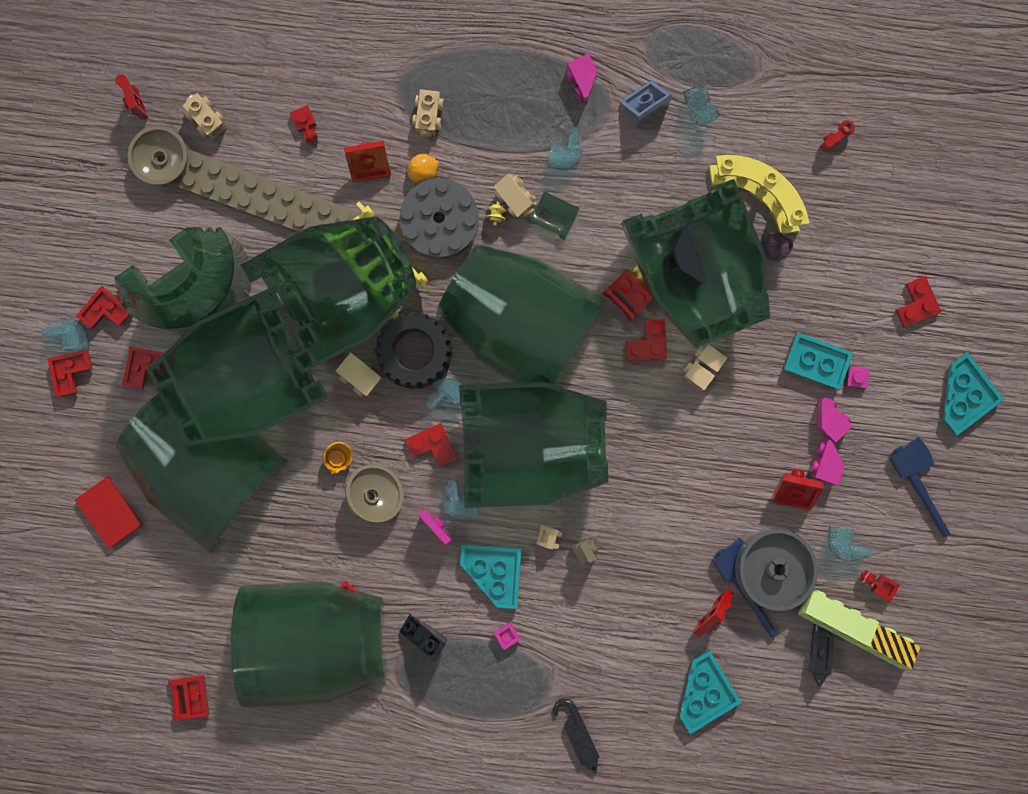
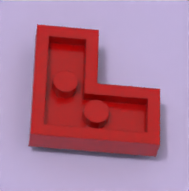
M926 276L905 284L913 302L895 310L903 328L942 312Z
M101 286L76 317L90 329H94L105 315L121 327L134 311L105 287Z
M665 319L645 320V340L626 341L627 361L667 359Z
M130 346L122 385L144 389L147 371L167 373L171 354Z
M87 349L47 358L55 397L78 393L74 374L93 369L89 350Z
M442 423L405 439L413 457L432 450L439 467L457 460V456Z
M727 588L716 598L711 610L698 621L693 631L694 635L700 638L705 633L709 634L716 623L720 625L726 617L724 613L732 605L731 598L734 594Z

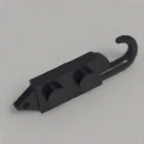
M814 623L809 672L812 673L817 686L821 687L832 672L834 634Z
M560 699L553 707L554 716H558L557 711L561 705H566L569 708L572 716L565 721V731L581 766L587 767L596 774L598 758L600 756L584 721L573 701Z

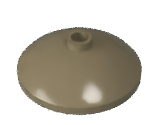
M151 126L143 129L132 139L128 148V163L132 172L147 184H169L183 173L187 165L188 150L184 140L174 130L164 126ZM164 156V161L159 162V158Z
M368 464L359 467L350 475L345 486V498L350 510L365 522H386L399 512L403 504L404 493L400 480L390 469L382 465ZM368 494L373 497L372 500L368 498Z

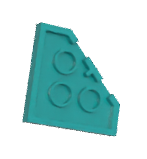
M968 352L949 365L943 421L954 436H958L1004 400Z
M462 544L460 559L462 568L472 577L474 582L497 608L517 609L521 548Z
M710 650L705 651L691 661L679 717L690 734L742 703Z

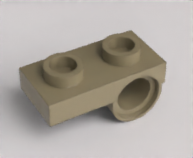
M586 537L571 546L580 564L588 561L591 563L597 559L599 549L594 540L590 541Z

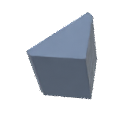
M651 80L620 101V104L635 126L638 127L669 106L672 96Z

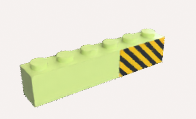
M812 591L811 595L802 603L798 612L799 616L902 670L912 669L920 647L914 644L912 639L897 635L895 630L880 626L879 622L874 619H866L855 609H847L842 602L834 599L830 600L821 591Z

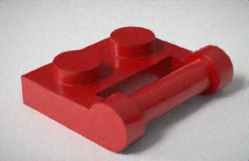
M117 75L115 82L123 90L125 97L122 99L126 109H130L132 114L138 116L141 120L148 118L138 88L135 85H131L125 75Z
M628 268L602 293L606 298L609 297L627 315L626 318L629 321L655 297ZM616 288L636 307L634 310L614 292Z
M205 675L168 680V685L171 687L173 721L207 717L209 715ZM179 685H183L186 712H182Z

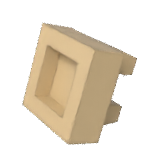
M541 525L536 544L552 550L558 549L559 544L555 543L556 537H562L563 533Z

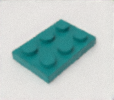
M797 332L783 370L840 390L853 352Z

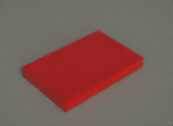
M109 476L75 499L77 505L108 548H112L143 525Z

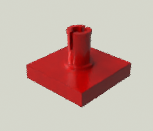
M384 141L366 142V144L362 143L361 145L344 147L353 183L391 176Z
M795 469L791 472V475L783 474L772 495V502L811 510L823 490V482L804 478V471L800 470L799 475V469Z

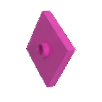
M427 508L418 514L421 520L444 545L453 538L444 528L445 524L439 517L435 518Z

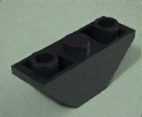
M684 227L674 233L665 253V259L670 274L694 289L707 282L699 262L698 253L692 241V235L689 233L688 227Z
M410 614L399 631L434 661L437 660L447 642V638L440 632Z

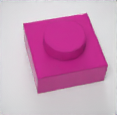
M849 366L846 386L866 389L868 387L869 369Z
M511 621L493 632L503 650L521 640Z

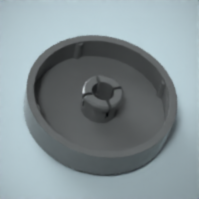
M435 178L423 181L409 191L402 202L399 221L406 241L416 252L432 259H448L461 254L471 245L478 231L479 214L474 198L465 187L449 179ZM438 213L445 217L442 223L434 221Z
M768 529L752 535L742 545L735 562V575L740 590L752 603L769 610L785 611L799 606L811 595L817 582L818 565L812 548L802 537L788 530ZM775 565L779 566V573L777 575L774 572Z

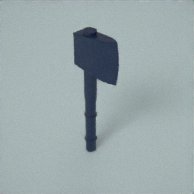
M917 437L905 446L894 449V453L888 458L900 478L908 477L916 493L926 506V510H928L934 520L937 529H939L943 537L950 535V532L917 472L934 465L928 448Z
M738 538L725 549L723 548L716 552V557L712 559V562L725 581L733 580L769 636L774 637L777 635V632L761 607L745 597L737 583L735 562L738 552L744 544V541Z

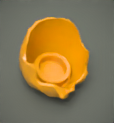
M427 154L414 156L407 167L408 177L415 184L434 179L437 176L439 161Z
M334 442L328 445L323 453L325 467L331 474H338L341 470L345 471L348 469L352 461L350 447L342 442Z

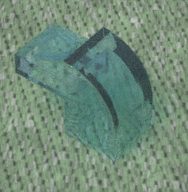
M698 85L683 91L688 111L696 125L708 124L713 122L715 118L720 117L719 110L711 104L708 89L704 86Z
M571 128L568 147L552 144L548 168L568 170L578 164L583 149L575 148L580 147L581 136L578 135L579 129Z
M60 318L61 324L51 323L48 324V327L41 328V334L44 337H62L63 350H90L87 330L79 322Z
M443 378L432 384L438 391L436 393L432 391L425 399L427 401L425 405L433 411L446 396L452 403L458 406L470 391L455 379Z
M448 481V486H445L446 498L450 497L451 501L443 502L446 512L460 520L477 518L478 512L475 497L459 499L457 481Z
M829 526L828 546L836 557L849 562L851 554L852 558L864 559V556L871 557V548L853 545V529Z

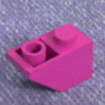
M589 53L567 63V71H565L569 82L573 81L576 97L578 100L581 99L583 104L588 101L597 75V69Z
M823 397L817 401V429L827 440L836 443L853 426L849 423L851 421L845 413H840L836 409L837 405L832 399Z
M823 440L817 447L816 453L818 457L816 461H813L810 472H812L811 477L832 485H839L845 466L831 440Z

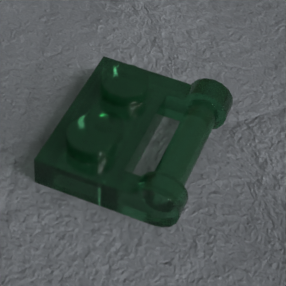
M544 191L529 224H536L565 240L579 208ZM540 213L565 224L564 228H560L540 218Z

